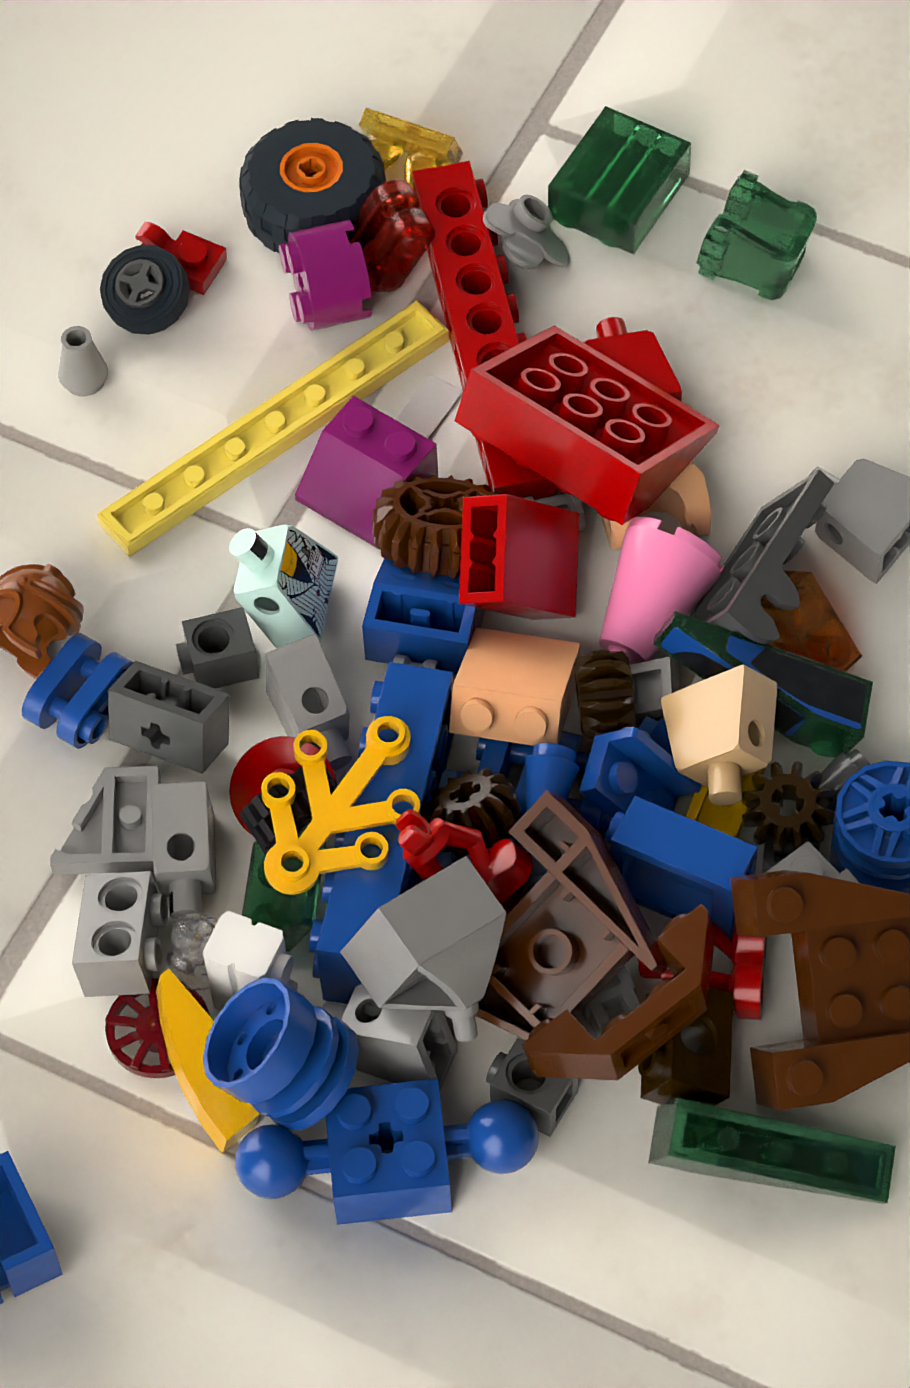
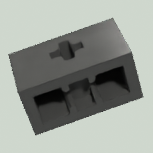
M135 660L108 690L109 740L203 774L229 744L230 694Z

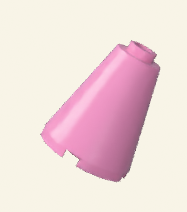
M636 517L632 519L625 531L599 639V644L604 650L623 651L629 658V665L650 661L661 649V643L673 628H678L718 581L725 566H719L722 557L702 539L680 527H677L674 535L658 530L662 520L650 517Z

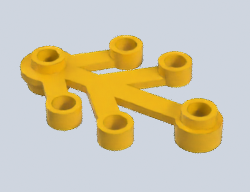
M383 716L377 718L369 725L366 732V749L332 794L330 793L324 763L327 757V740L325 736L317 730H305L297 735L294 741V757L302 765L312 821L299 838L291 805L295 800V783L293 779L286 773L274 772L263 780L261 786L262 800L270 808L276 844L266 854L264 873L268 883L275 890L289 895L301 894L315 885L320 874L359 867L373 871L385 865L388 859V842L381 834L376 832H366L360 835L355 842V846L320 849L331 834L389 824L396 826L395 822L401 814L396 813L393 806L398 802L405 801L410 803L413 810L420 814L419 797L409 789L395 790L389 795L387 801L353 806L383 765L398 764L408 755L411 735L408 726L401 719L393 716ZM383 730H393L399 737L393 742H384L378 735ZM308 742L315 743L321 748L315 755H306L300 749ZM282 785L289 792L282 798H274L268 791L272 786ZM373 844L378 846L382 853L376 858H367L361 853V849L366 845ZM288 858H297L303 863V866L298 871L290 872L283 868L282 863Z

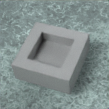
M671 657L630 664L635 701V722L643 721L646 716L652 719L664 717L661 697L680 690L679 663Z

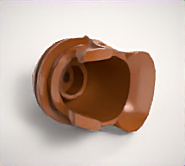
M39 564L21 565L10 569L0 576V648L15 656L18 665L34 679H37L51 662V658L47 654L48 647L56 641L66 639L67 636L79 633L80 623L83 620L84 607L78 600L73 598L76 593L71 582L59 569L51 564L46 566Z

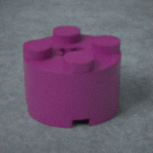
M350 220L290 232L288 242L279 244V255L284 273H292L296 292L289 293L295 322L302 321L303 324H307L311 331L363 320L372 316V309L362 307V300L371 298V289L360 242L349 243L346 234L347 231L355 230Z

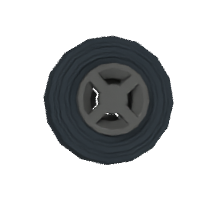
M139 245L125 249L111 260L102 275L100 294L103 308L116 325L134 334L150 335L167 329L180 318L188 305L190 286L187 272L173 254L158 246ZM148 291L153 292L141 299V294H145Z

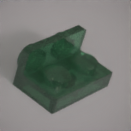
M307 823L305 827L298 833V838L301 836V834L304 832V830L310 823ZM255 841L252 846L242 916L250 918L254 926L260 922L282 930L286 952H290L312 929L316 917L322 874L319 875L315 885L304 893L296 895L281 893L268 883L264 873V860L267 853H264L257 841ZM325 842V844L322 846V848H321L320 850H323V849L326 848V842ZM288 858L282 863V866L287 871L295 872L303 866V863L297 858Z

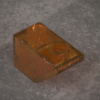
M783 570L795 585L799 594L800 604L798 608L790 611L776 608L767 599L761 598V606L773 618L780 636L777 640L766 645L781 654L843 675L862 657L860 651L812 572Z

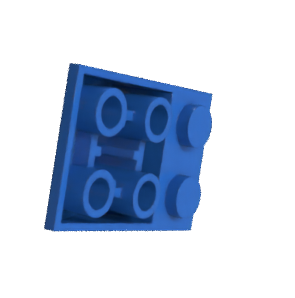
M384 558L373 582L362 624L365 660L388 664L393 662L396 654L408 655L412 662L423 663L427 659L438 660L440 662V670L453 672V675H457L475 628H481L485 609L459 604L460 574H456L454 579L448 575H437L433 578L430 573L425 572L413 574L411 568L395 567L393 560Z

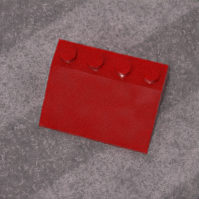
M555 325L471 369L454 420L471 431L476 439L492 444L511 456L518 465L532 469L553 482L555 487L561 492L574 495L595 508L597 513L603 518L615 521L620 525L625 524L649 509L717 434L720 426Z

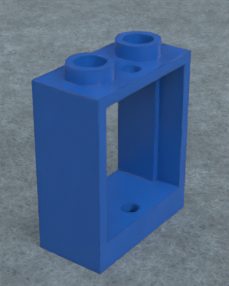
M634 796L625 814L618 811L614 815L607 830L605 842L611 844L609 851L636 903L671 919L680 914H688L702 904L709 911L711 921L732 940L735 916L730 877L755 874L758 847Z

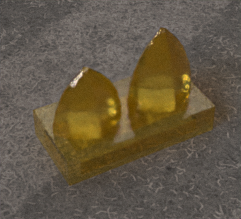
M365 108L359 122V127L365 136L372 142L377 152L379 151L384 170L390 168L403 152L407 153L404 165V182L408 197L411 200H414L412 171L459 163L463 154L457 141L452 136L369 108Z

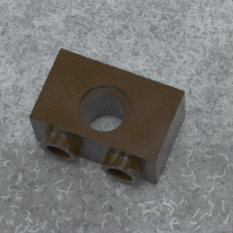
M710 986L707 1011L638 1064V1071L641 1075L640 1098L664 1106L679 1100H687L714 1107L730 1098L733 993ZM683 1111V1112H686V1113H689V1114H693V1115H696V1116L701 1115V1114H697V1113H692V1112Z

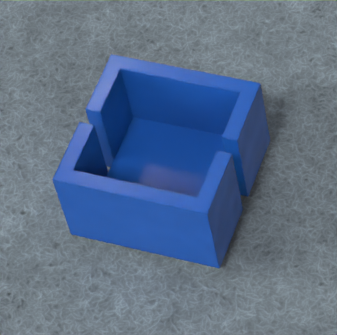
M9 1151L0 1154V1292L11 1288L14 1297L63 1275L54 1246ZM0 1293V1304H2L4 1301Z

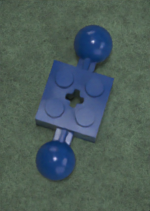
M438 1078L353 1087L347 1089V1092L332 1112L325 1116L327 1127L326 1139L303 1141L291 1129L275 1124L263 1125L249 1132L240 1142L235 1156V1168L243 1186L252 1194L266 1199H278L288 1196L301 1186L306 1175L331 1173L337 1225L452 1212L447 1160L472 1158L476 1164L489 1172L496 1174L513 1173L525 1167L534 1157L539 1144V1130L532 1114L524 1106L510 1100H494L482 1105L473 1113L468 1123L443 1126ZM384 1150H393V1152L388 1154L382 1153Z

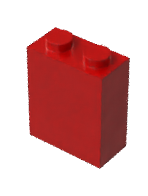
M510 494L463 497L459 604L530 620L576 618L579 513Z

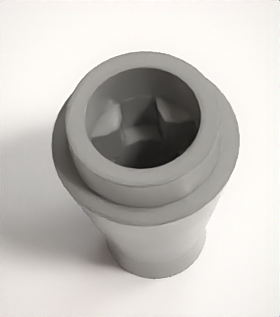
M82 326L70 327L61 336L62 350L58 378L62 386L70 393L82 397L90 396L102 388L108 376V367L95 346L90 331Z

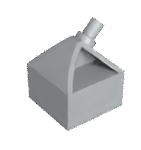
M467 856L380 906L340 953L379 1008L444 1011L445 1015L452 1019L455 1038L461 1042L471 1041L478 1036L475 1014L479 1010L478 1002L484 997L490 980L503 931L506 911Z

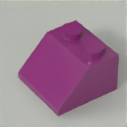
M353 395L322 430L295 493V500L374 546L372 515L373 509L376 508V499L381 497L383 489L393 487L394 482L400 480L410 482L413 476L425 479L430 478L434 474L438 477L437 443Z

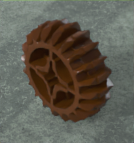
M432 474L430 478L425 479L413 476L410 482L401 480L394 482L393 487L383 489L381 497L376 499V508L373 509L372 515L374 547L381 550V557L393 560L395 567H409L413 574L425 572L430 573L433 578L437 575H448L454 579L456 574H460L463 497L498 495L500 493L491 492L490 486L486 484L475 485L470 478L463 481L454 479L452 475L448 478H438Z

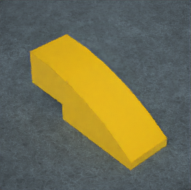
M168 968L160 975L156 989L160 1024L168 1057L181 1090L199 1123L221 1153H223L257 1125L261 1114L250 1103L241 1102L214 1086L205 1075L203 1054L206 1038L214 1020Z

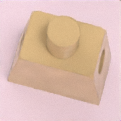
M744 664L661 697V706L675 768L680 774L708 787L709 801L716 805L724 806L740 802L742 799L741 777L766 768L772 760L777 682Z

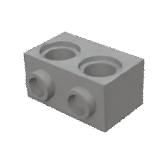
M150 871L85 875L72 957V966L84 997L150 994L153 971H159L162 965V948L158 938L159 926H166L168 921L166 895L157 892Z

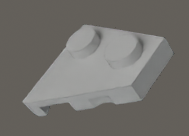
M159 766L105 767L92 787L93 794L90 800L80 807L72 821L73 830L61 850L55 849L50 857L53 875L154 872L150 784H161Z

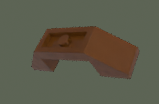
M702 904L688 914H680L673 918L664 928L662 935L657 938L663 963L673 973L675 978L665 979L658 983L649 992L646 1001L628 1015L621 1014L612 1019L603 1029L601 1036L596 1040L568 1009H565L554 1019H545L534 1027L528 1039L522 1043V1047L530 1069L537 1077L619 1080L707 1011L715 935L709 911Z

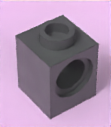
M243 607L182 621L185 642L176 644V649L183 675L193 673L195 682L214 689L260 678L256 650ZM213 649H224L219 653H207Z
M517 1038L508 1054L500 1052L488 1070L486 1082L490 1084V1102L494 1100H510L524 1106L534 1117L539 1132L551 1137L578 1092V1079L537 1077L530 1069L523 1050L522 1043L525 1041ZM524 1079H534L539 1081L542 1086L533 1091H525L518 1088L516 1084Z

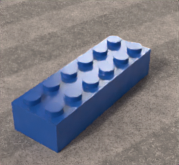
M394 662L388 663L384 682L375 681L370 701V713L375 714L374 720L383 716H393L401 719L410 730V750L406 758L400 763L383 765L353 806L387 801L389 795L395 790L409 789L419 797L420 815L426 819L425 805L432 800L431 791L439 788L441 775L446 771L454 733H449L454 683L453 672ZM364 727L361 733L358 758L366 749V732L368 727ZM383 730L378 735L384 742H393L399 737L393 730ZM401 801L396 803L393 809L396 813L402 815L405 811L413 809L410 803ZM393 824L336 833L334 848L355 846L358 837L366 832L379 833L388 842V859L385 865L378 870L369 871L359 867L330 872L325 875L322 888V903H326L327 908L323 920H314L309 940V952L315 953L312 975L313 978L320 979L323 1000L348 1004L355 987L362 983L340 951L380 906L415 886L418 873L403 860V848L398 842V836L401 831ZM373 844L366 845L361 849V853L367 858H376L382 853L381 849Z

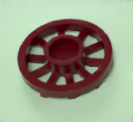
M153 977L150 994H148L150 1006L145 1008L135 999L142 994L118 995L108 1015H106L105 1033L113 1057L126 1070L142 1077L166 1078L174 1076L175 1072L168 1061L167 1048L160 1024L156 994L159 978L154 979ZM180 980V982L192 994V996L197 1000V1002L209 1014V1010L202 996H200L193 988L185 984V981ZM126 1005L138 1014L137 1018L119 1015ZM115 1026H126L136 1029V1031L117 1040L115 1038ZM139 1041L141 1046L133 1059L121 1050L127 1045ZM148 1051L159 1054L160 1065L151 1066L142 1063Z

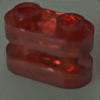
M391 180L374 189L359 210V218L354 227L355 230H351L349 233V243L360 242L367 267L370 289L373 292H392L401 287L435 237V229L425 211L419 209L420 201L411 184L405 180Z

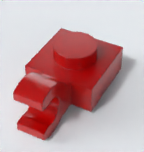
M144 222L135 235L137 240L143 242L141 245L158 246L173 254L187 272L190 290L202 295L206 293L227 260L225 247L184 230L174 240L160 226L151 222Z

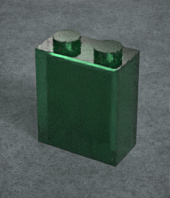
M605 106L548 185V208L553 215V219L566 228L577 229L599 239L609 247H617L634 255L690 175L691 142Z

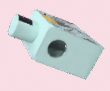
M284 524L258 531L250 528L239 531L233 537L229 546L231 554L240 561L234 586L236 600L276 648L316 634L318 640L321 641L338 556L292 525Z

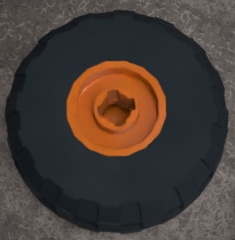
M323 118L287 122L284 126L278 129L274 128L262 136L250 148L240 170L241 206L248 228L254 237H257L265 247L273 252L279 253V244L288 242L290 232L344 220H350L355 229L346 232L349 243L359 241L361 245L375 233L380 222L382 223L387 201V183L382 158L379 151L377 152L372 142L364 134H360L352 129V127L337 121L329 122Z

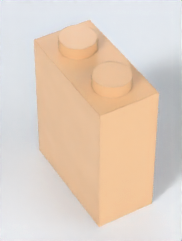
M476 627L453 683L449 733L531 746L538 743L558 744L576 691L574 664L580 655L581 643Z

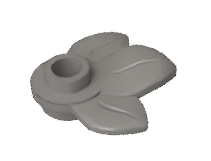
M523 195L520 199L512 200L509 205L493 203L486 209L483 214L485 226L504 238L502 242L503 250L516 266L526 270H534L544 258L560 267L567 265L568 252L566 246L550 230L553 215L547 205L540 199L532 195Z

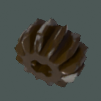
M607 649L579 655L574 664V675L582 734L587 739H594L596 735L618 731L625 727H636L631 667L626 654L623 651H609Z
M775 761L771 764V780L763 774L755 773L752 776V784L756 791L750 790L742 793V804L750 808V810L742 815L743 825L745 827H758L753 835V840L757 845H761L773 837V853L777 855L783 853L785 842H792L794 850L798 849L805 843L804 836L813 842L821 843L824 840L825 833L820 825L826 826L834 822L835 813L826 807L834 800L833 791L825 788L818 789L822 783V774L819 771L809 774L805 779L802 778L803 764L799 761L793 763L791 774H783L782 766L779 762ZM784 800L796 802V809L792 810V816L780 814V807H783Z
M490 768L483 769L477 774H472L470 770H466L462 777L457 779L449 777L447 778L448 784L445 787L436 788L431 791L432 800L425 805L427 822L430 823L432 820L439 818L445 822L480 830L487 849L502 839L513 838L508 831L522 817L520 813L521 806L512 784L507 781L504 774H493ZM444 846L442 849L443 852H453L458 859L469 854L467 849Z

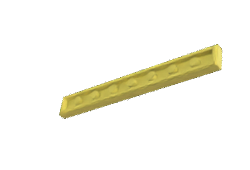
M416 300L97 514L99 525L130 557L330 422L353 395L360 400L364 399L449 341V330Z

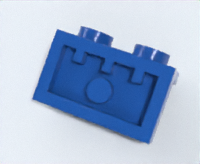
M625 727L618 731L595 736L579 792L613 818L618 811L626 813L634 796L674 812L677 798L695 794V792L699 793L702 784L680 774L675 768L673 756L655 743L647 732L635 727Z

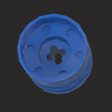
M882 761L864 766L846 780L837 796L830 863L839 873L847 868L861 884L910 894V763Z
M261 978L248 983L233 995L216 1016L206 1038L203 1063L205 1075L214 1086L241 1102L250 1103L258 1113L270 1117L276 1124L299 1131L317 1124L332 1112L345 1095L356 1072L359 1047L356 1033L345 1022L337 1017H332L325 1009L313 1006L303 995L280 980Z

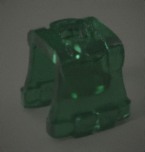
M744 169L730 189L723 213L714 219L704 237L696 262L700 267L698 274L711 280L718 276L742 283L759 290L757 295L768 300L780 299L788 290L806 252V244L817 221V213L813 207L804 202H791L776 194L757 181L758 175Z

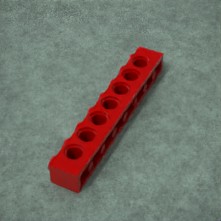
M470 161L412 171L414 205L446 328L449 330V340L463 393L471 369L527 340L525 332L516 333L514 323H519L516 297L514 293H505L504 285L509 284L505 257L503 254L495 256L493 246H498V235L496 232L488 229L483 222V209L488 208L484 180L474 179ZM475 438L486 483L490 486L491 492L510 494L521 498L532 496L534 500L556 495V487L553 482L532 469L518 465L511 456L492 444Z

